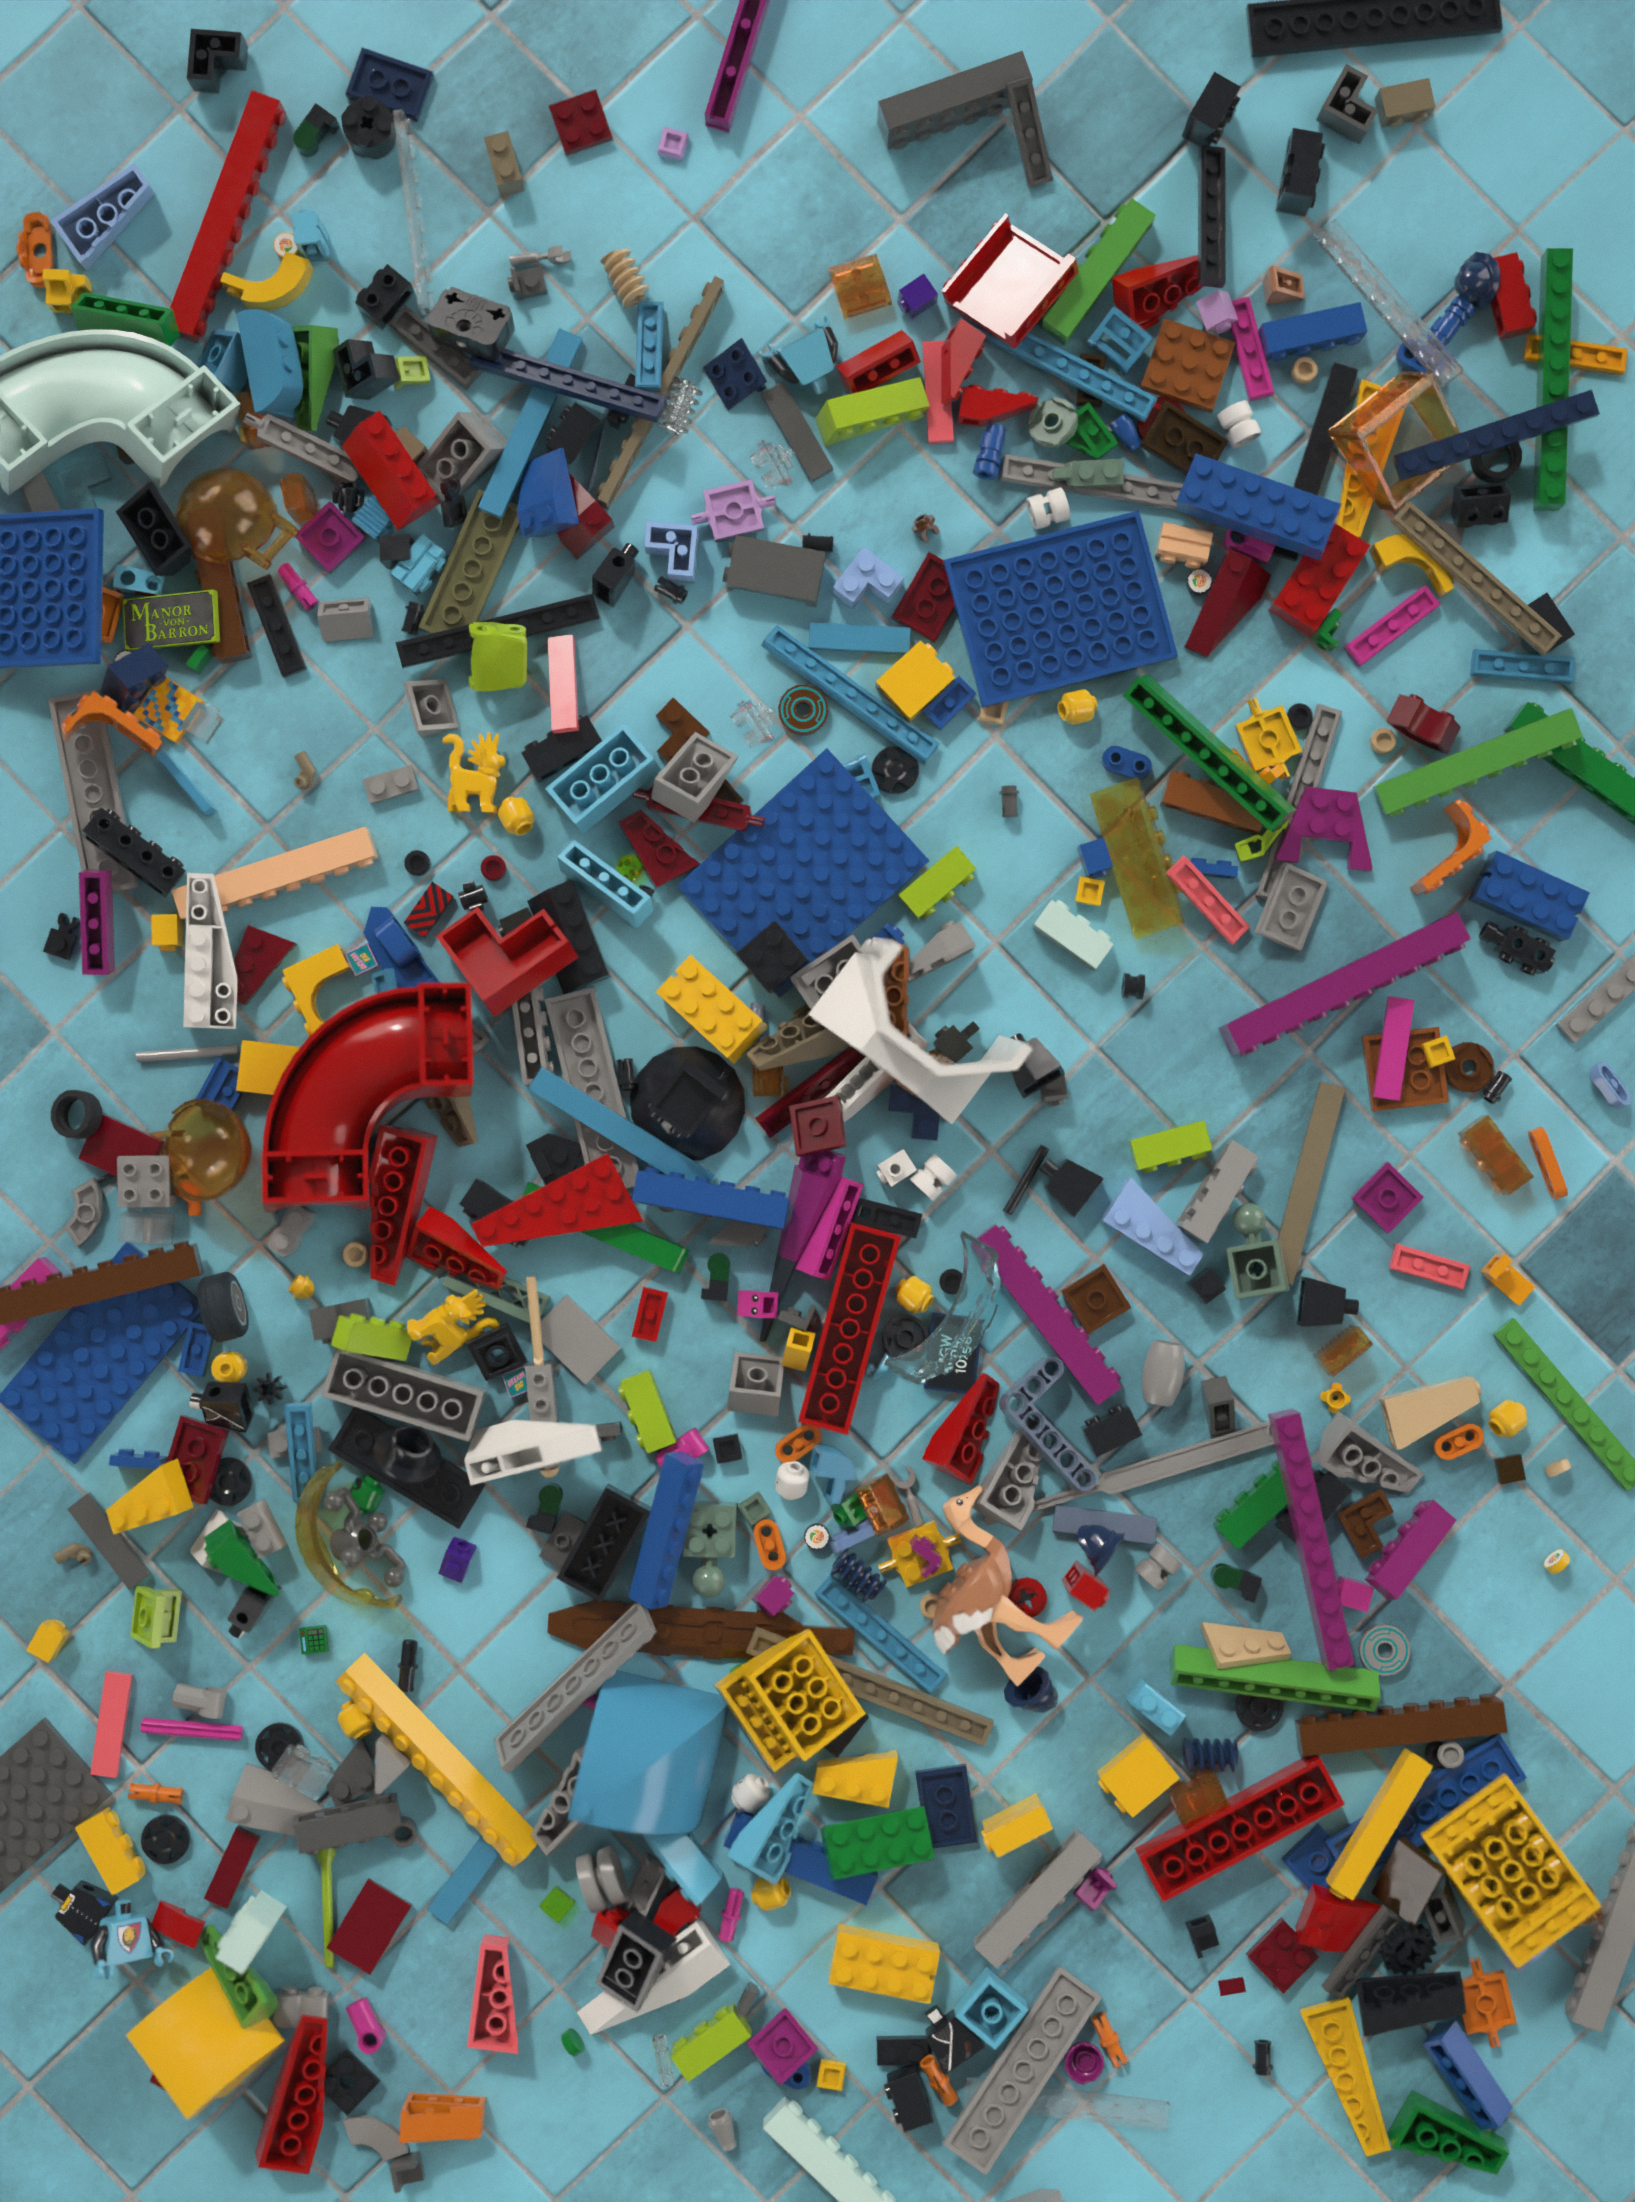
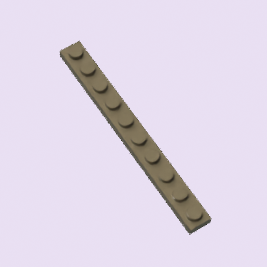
M714 276L711 283H706L702 291L703 299L700 305L696 304L690 314L692 320L689 326H684L680 332L678 347L676 349L673 348L668 355L667 363L669 364L665 371H662L661 392L653 393L665 396L667 400L725 290L724 280ZM638 417L635 418L632 424L633 432L630 438L626 437L620 447L622 453L618 461L614 459L610 465L608 480L606 483L602 482L597 490L596 495L598 496L600 506L609 510L655 422Z
M756 1626L746 1653L758 1656L787 1638ZM827 1654L853 1695L985 1746L994 1725L993 1719Z

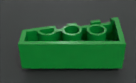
M1413 2090L1410 2091L1387 2132L1391 2147L1401 2150L1403 2148L1411 2150L1414 2154L1421 2156L1427 2154L1438 2157L1441 2161L1462 2163L1464 2167L1496 2175L1510 2154L1503 2137L1488 2129L1479 2130L1475 2122Z

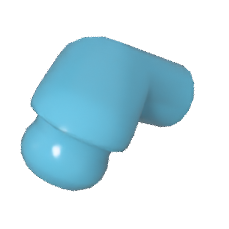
M885 1351L877 1366L873 1363L867 1364L864 1375L871 1377V1380H877L890 1370L894 1359L889 1357Z

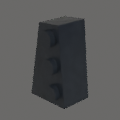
M1297 128L1292 129L1288 138L1275 211L1305 216L1308 209L1314 207L1316 184L1319 181L1321 172L1319 160L1322 159L1325 150V143H1322L1323 133Z

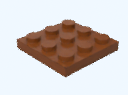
M1164 318L1140 389L1211 414L1236 342Z
M1439 1027L1410 1030L1400 1101L1373 1097L1382 1034L1361 1036L1371 1112L1449 1102L1444 1064L1429 1068L1421 1046L1423 1043L1440 1038Z

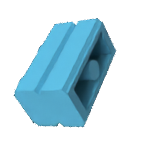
M310 209L294 213L292 215L294 242L302 257L310 262L328 260L330 258L327 245L328 234L318 213Z
M421 533L411 545V559L399 561L390 574L400 584L418 596L420 592L425 593L432 584L430 579L433 575L444 570L448 555L442 548Z
M1143 1678L1127 1696L1128 1702L1134 1708L1140 1710L1143 1715L1170 1736L1186 1717L1181 1708Z

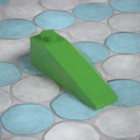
M316 325L292 326L303 378L302 399L295 409L296 425L298 429L303 431H316L336 362L333 349L339 346L338 328Z
M210 1924L202 1932L199 1943L242 2028L244 2029L269 2019L279 2006L276 1995L271 1991L268 1983L250 1964L244 1973L240 1974L216 1958L221 1950L217 1945L223 1936Z

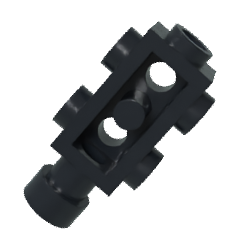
M1488 920L1479 933L1478 938L1487 943L1491 941L1496 944L1494 951L1499 953L1498 958L1508 964H1512L1513 961L1520 964V970L1528 975L1534 976L1535 973L1541 974L1549 971L1555 961L1553 955L1556 950L1549 947L1550 943L1542 938L1536 937L1534 939L1527 935L1528 931L1522 927L1514 925L1513 927L1505 928L1503 931L1498 928L1497 924ZM1514 940L1520 942V947L1516 948L1514 946ZM1537 951L1542 954L1540 960L1536 958Z

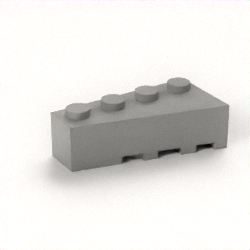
M1228 1140L1175 1225L1197 1241L1208 1243L1216 1232L1221 1219L1229 1212L1230 1204L1234 1197L1237 1198L1243 1190V1182L1247 1175L1251 1176L1258 1166L1256 1160L1259 1156L1234 1140Z
M585 1746L576 1750L573 1754V1760L563 1773V1779L559 1787L553 1792L548 1808L542 1813L531 1834L546 1855L564 1847L586 1824L568 1819Z

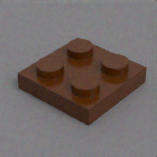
M1102 1264L1060 1290L1087 1334L1092 1333L1132 1308L1105 1264Z

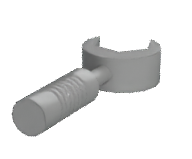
M553 246L548 249V254L534 252L510 255V264L514 266L539 263L543 259H549V262L554 264H564L571 261L570 250L562 252V246Z
M905 1465L910 1472L906 1481H897L892 1474L893 1482L897 1487L906 1490V1502L914 1527L923 1525L924 1522L916 1497L910 1489L915 1482V1473L910 1466Z

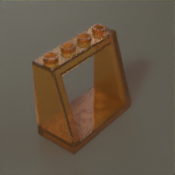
M1401 371L1328 430L1332 441L1379 509L1400 510L1405 506L1406 501L1420 494L1427 484L1440 478L1443 471L1455 465L1452 464L1401 482L1398 480L1389 488L1365 438L1409 403H1411L1436 441L1459 434V428L1433 372Z

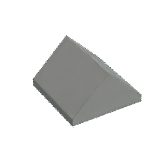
M447 679L406 681L403 683L415 729L421 738L459 728Z
M384 1732L376 1741L375 1794H381L411 1763V1760L394 1746V1743Z

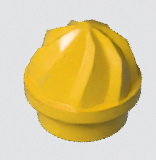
M298 1274L291 1282L288 1291L292 1293L293 1298L305 1300L314 1294V1283L309 1279V1276Z

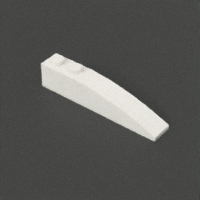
M909 1024L906 1038L924 1050L929 1043ZM866 1056L825 1098L836 1095L840 1097L843 1121L846 1122L875 1098L895 1078Z

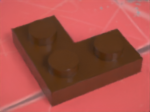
M672 698L656 714V717L673 733L657 750V753L668 763L695 732L705 738L710 734V731L675 698Z
M1379 1488L1335 1512L1359 1558L1362 1559L1384 1547L1372 1526L1373 1523L1394 1512L1382 1489Z

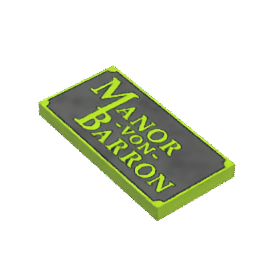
M216 590L123 599L125 650L135 651L148 643L154 649L220 642L218 592Z

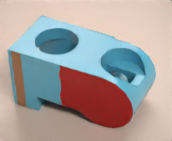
M117 564L113 588L116 592L133 593L148 597L162 595L165 577L156 576L152 572H147V570Z

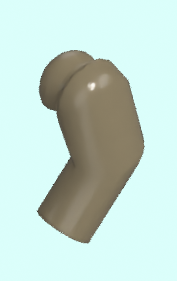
M302 751L294 757L301 768L299 775L294 779V784L299 789H308L313 784L316 768L307 753Z
M75 1542L55 1552L53 1556L58 1564L73 1558L80 1561V1564L86 1565L90 1563L93 1553L89 1547Z

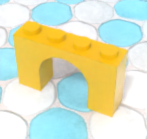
M339 944L282 970L285 975L282 981L288 991L292 990L296 998L293 1004L299 1014L303 1013L306 1019L304 1027L309 1036L325 1022L319 1016L316 1008V997L319 989L330 979L352 969L345 956L343 946Z

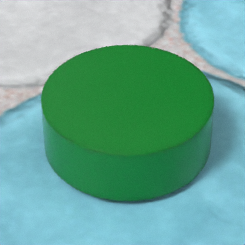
M569 2028L561 2035L562 2044L570 2055L577 2056L584 2051L583 2040L574 2029Z

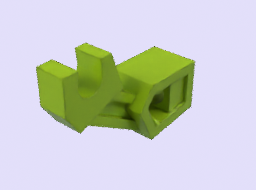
M1288 821L1279 830L1271 832L1266 828L1267 831L1262 837L1254 835L1235 843L1234 847L1240 864L1264 857V853L1282 830H1286ZM1256 841L1261 842V851L1252 854L1248 844L1256 843Z

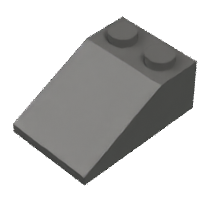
M457 412L418 462L417 467L433 491L444 501L445 497L440 490L442 482L449 483V479H458L461 484L459 493L461 495L493 466L503 453L505 447L473 412Z
M695 732L654 779L651 799L695 823L708 808L736 763L738 756Z
M851 935L789 977L811 1010L855 952L862 953L860 951L861 945L854 935Z

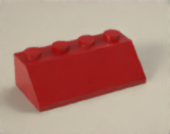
M380 410L357 425L342 447L398 531L440 504L437 495Z

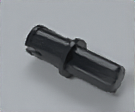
M405 1639L402 1643L401 1663H398L397 1666L400 1668L398 1688L402 1692L414 1691L415 1669H418L416 1664L418 1642L414 1639Z

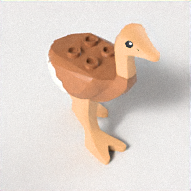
M979 1485L969 1492L950 1498L942 1506L945 1517L951 1527L967 1540L982 1547L986 1554L970 1560L968 1564L964 1562L955 1573L957 1575L956 1579L952 1583L948 1582L939 1593L941 1597L937 1602L932 1621V1633L936 1645L944 1655L950 1652L951 1647L958 1645L961 1634L974 1631L977 1634L980 1646L998 1661L1006 1675L1018 1687L1040 1664L1045 1654L1034 1647L1016 1658L1010 1657L998 1640L996 1622L1005 1624L1013 1631L1035 1633L1056 1650L1083 1620V1617L1071 1610L1054 1622L1044 1624L1023 1613L1007 1598L1011 1588L1012 1574L1009 1557L1003 1542L979 1528L971 1519L972 1507L983 1491V1488Z

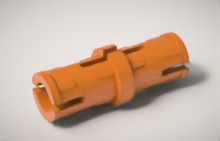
M131 1783L129 1791L132 1792L128 1793V1799L151 1801V1804L165 1802L180 1805L183 1800V1796L180 1795L184 1793V1789L164 1787L160 1783H154V1785Z
M1099 2012L1097 2014L1102 2022L1101 2024L1096 2015H1093L1090 2020L1100 2037L1099 2043L1101 2047H1105L1112 2066L1119 2067L1120 2063L1116 2055H1118L1122 2064H1125L1128 2059L1118 2042L1119 2036L1117 2032L1112 2030L1106 2013Z
M933 2055L925 2056L920 2061V2067L929 2078V2085L933 2090L937 2091L945 2106L953 2105L958 2100V2094L951 2086L948 2074L944 2076Z

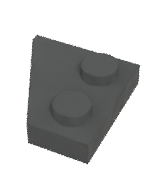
M364 1738L359 1740L325 1783L335 1806L375 1789L376 1764Z

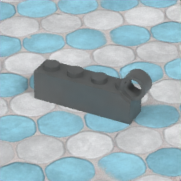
M397 1792L294 1815L293 1822L299 1854L306 1853L307 1855L316 1854L321 1849L330 1847L339 1849L351 1842L365 1843L372 1840L373 1837L382 1835L383 1837H391L392 1842L398 1847H408L414 1843L417 1836L415 1822L411 1818L401 1817ZM399 1827H409L412 1833L406 1838H400L395 1834Z

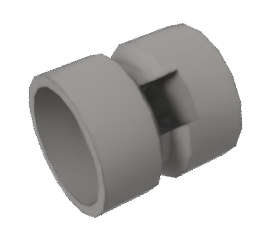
M1157 1542L1149 1551L1150 1557L1148 1559L1143 1558L1134 1569L1156 1590L1160 1591L1169 1581L1168 1575H1175L1183 1564Z

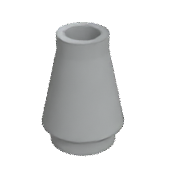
M725 2108L713 2111L708 2116V2126L721 2145L722 2150L730 2151L736 2146L732 2114L728 2113V2110Z

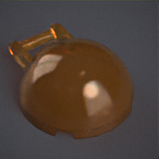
M232 467L213 468L198 474L187 484L179 497L176 507V520L193 545L192 552L209 562L226 565L225 561L241 560L246 556L263 569L268 570L272 565V559L291 538H296L300 533L295 525L278 514L273 496L259 479L243 470ZM275 527L282 530L283 532L263 554L257 551L268 541Z
M194 1099L184 1102L171 1112L175 1115L168 1124V1130L149 1133L161 1140L166 1138L165 1155L170 1157V1182H174L173 1185L181 1192L180 1196L189 1200L205 1202L223 1197L239 1185L250 1167L252 1159L250 1133L239 1115L224 1104L208 1099ZM163 1147L159 1156H164Z

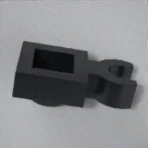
M449 479V483L442 482L440 484L441 493L445 497V500L440 502L444 527L453 528L463 523L467 517L465 497L459 495L461 484L458 479Z
M61 912L57 919L59 929H50L43 952L70 961L78 938L71 935L72 930L79 926L80 919L73 917L71 924L67 925L65 923L67 914Z

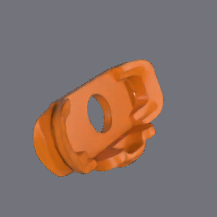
M32 212L25 215L23 219V231L18 233L19 240L16 250L21 268L26 271V279L31 282L32 286L44 288L45 283L42 279L43 269H54L52 229L48 215H43L41 212ZM45 244V255L40 258L36 257L34 253L36 246Z

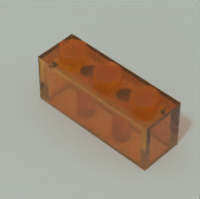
M1489 1115L1480 1116L1458 1132L1461 1138L1459 1140L1461 1146L1467 1152L1471 1151L1476 1158L1474 1161L1476 1166L1482 1173L1486 1172L1491 1178L1489 1183L1498 1194L1510 1195L1534 1177Z

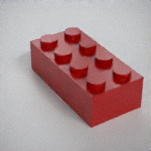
M1335 523L1321 560L1303 555L1268 611L1311 637L1321 625L1371 545Z

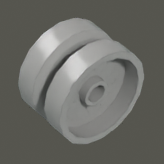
M613 1846L599 1849L596 1857L597 1861L590 1853L576 1857V1870L580 1888L591 1913L605 1910L608 1900L617 1906L628 1902L629 1899L624 1872Z

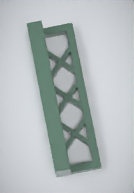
M449 1274L445 1276L442 1286L463 1295H467L477 1289V1295H483L481 1301H485L486 1305L530 1323L529 1309L524 1300L528 1295L523 1296L521 1290L527 1292L526 1285L505 1277L503 1282L506 1284H503L501 1288L511 1285L516 1288L519 1298L509 1301L504 1299L501 1288L500 1290L493 1288L486 1291L481 1289L480 1284L475 1283L476 1286L467 1283L471 1281L470 1279L463 1281ZM497 1290L499 1296H497V1295H495V1294H493V1293H491V1292ZM538 1291V1297L543 1299L539 1307L541 1319L550 1296ZM521 1300L523 1306L518 1305L514 1302Z

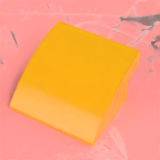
M810 1629L802 1631L767 1649L714 1684V1687L768 1768L774 1772L795 1756L805 1762L866 1714Z
M212 1967L169 1997L126 2034L186 2119L195 2118L214 2099L228 2096L285 2042L269 2019L260 2021L247 2028H242Z

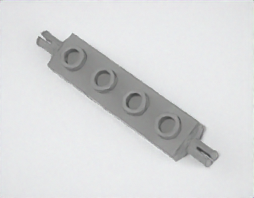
M247 412L243 423L257 429L258 440L343 481L355 482L357 478L365 481L344 450L268 413L261 420Z

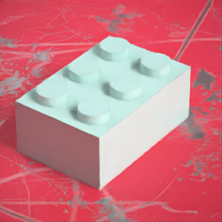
M262 1890L256 1897L251 1895L232 1921L227 1933L224 1934L217 1947L221 1950L216 1958L240 1974H243L265 1943L287 1906Z

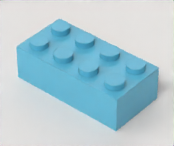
M623 723L545 789L581 833L584 834L661 769L652 755Z

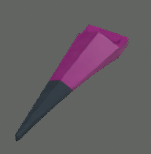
M833 1150L800 1157L799 1164L794 1166L788 1196L791 1200L786 1228L781 1231L769 1291L778 1292L777 1311L808 1239L840 1182L846 1156ZM764 1318L760 1342L767 1340L775 1318Z

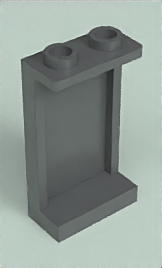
M736 535L734 543H729L727 557L731 558L730 567H725L723 582H726L727 590L730 591L735 588L806 602V606L816 607L826 552Z

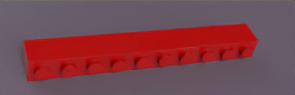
M251 90L170 309H173L179 329V337L197 344L200 337H203L206 333L207 318L209 313H213L215 309V297L218 290H221L223 287L220 280L227 266L229 267L232 264L233 249L235 244L241 240L242 225L244 220H247L250 216L251 201L253 196L256 197L259 192L260 177L268 168L269 153L271 150H274L277 144L278 129L284 125L286 119V112L280 100Z

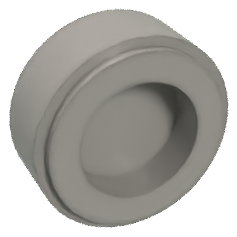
M1445 1742L1437 1750V1759L1446 1768H1456L1462 1764L1464 1752L1457 1743Z

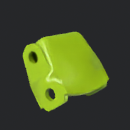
M473 622V624H469L470 636L474 637L471 652L472 676H469L470 688L476 691H498L523 687L527 681L526 628L517 624Z

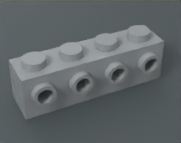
M537 986L512 1004L524 1086L531 1084L541 1067L555 1074L553 1061L549 1062L547 1052L551 1051L550 1037L545 1036L544 1026H548L546 1011L541 1010L540 1001H544L542 986Z

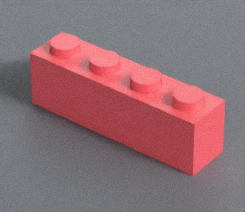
M485 1934L482 1939L468 2035V2048L519 2054L508 1958L510 1937Z

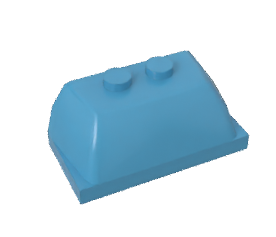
M249 309L236 313L255 413L261 415L268 413L288 422L296 419L295 409L302 399L303 378L298 348L291 324L274 314L260 309Z

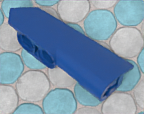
M371 907L363 933L381 969L394 968L397 987H418V983H440L421 958V952L389 908Z

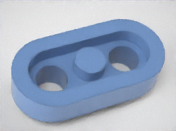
M1599 1062L1590 1068V1080L1603 1093L1609 1106L1621 1109L1630 1104L1631 1098L1628 1090L1607 1063Z
M865 1519L855 1525L856 1529L848 1533L846 1530L834 1534L832 1536L833 1541L829 1543L833 1552L837 1553L877 1534L880 1530L876 1521L870 1522L869 1519Z

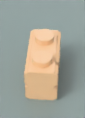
M1163 522L1160 528L1155 557H1160V561L1164 563L1174 564L1175 561L1184 562L1188 568L1199 569L1200 566H1205L1208 561L1213 532Z

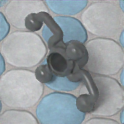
M342 1487L336 1490V1492L328 1493L324 1498V1505L327 1510L337 1512L343 1508L345 1503L350 1511L344 1520L345 1528L337 1529L330 1538V1549L333 1556L341 1561L345 1567L353 1568L359 1564L362 1557L367 1556L370 1560L375 1561L384 1554L395 1565V1567L385 1572V1584L392 1588L400 1586L404 1580L405 1561L391 1546L380 1543L376 1532L379 1533L386 1529L388 1525L387 1517L383 1513L375 1512L369 1516L368 1524H365L359 1517L360 1508L347 1488Z

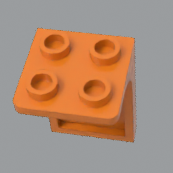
M95 691L90 696L85 694L77 704L76 714L74 716L69 714L61 724L62 739L66 742L80 726L89 722L99 721L111 725L155 758V754L162 749L163 741L160 740L161 735L150 727L146 730L138 724L140 720L128 711L124 714L116 708L118 704L107 695L103 698Z
M1457 799L1444 808L1445 813L1456 826L1458 833L1457 845L1446 859L1409 887L1415 895L1422 892L1426 895L1436 890L1444 883L1443 877L1446 879L1460 871L1464 867L1462 862L1466 863L1480 855L1484 851L1482 846L1492 839L1489 835L1488 827L1482 821H1477L1472 814L1473 809L1467 802Z

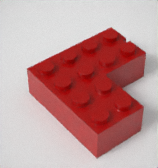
M478 907L436 935L446 952L468 982H471V986L494 1017L578 958L567 938L544 909L503 938L498 935Z

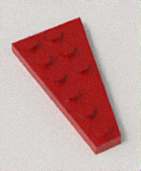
M607 1153L470 1225L481 1246L489 1247L644 1221Z

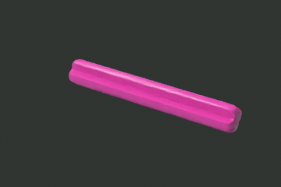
M144 1718L141 1721L140 1727L142 1733L233 1741H239L243 1736V1727L238 1725Z

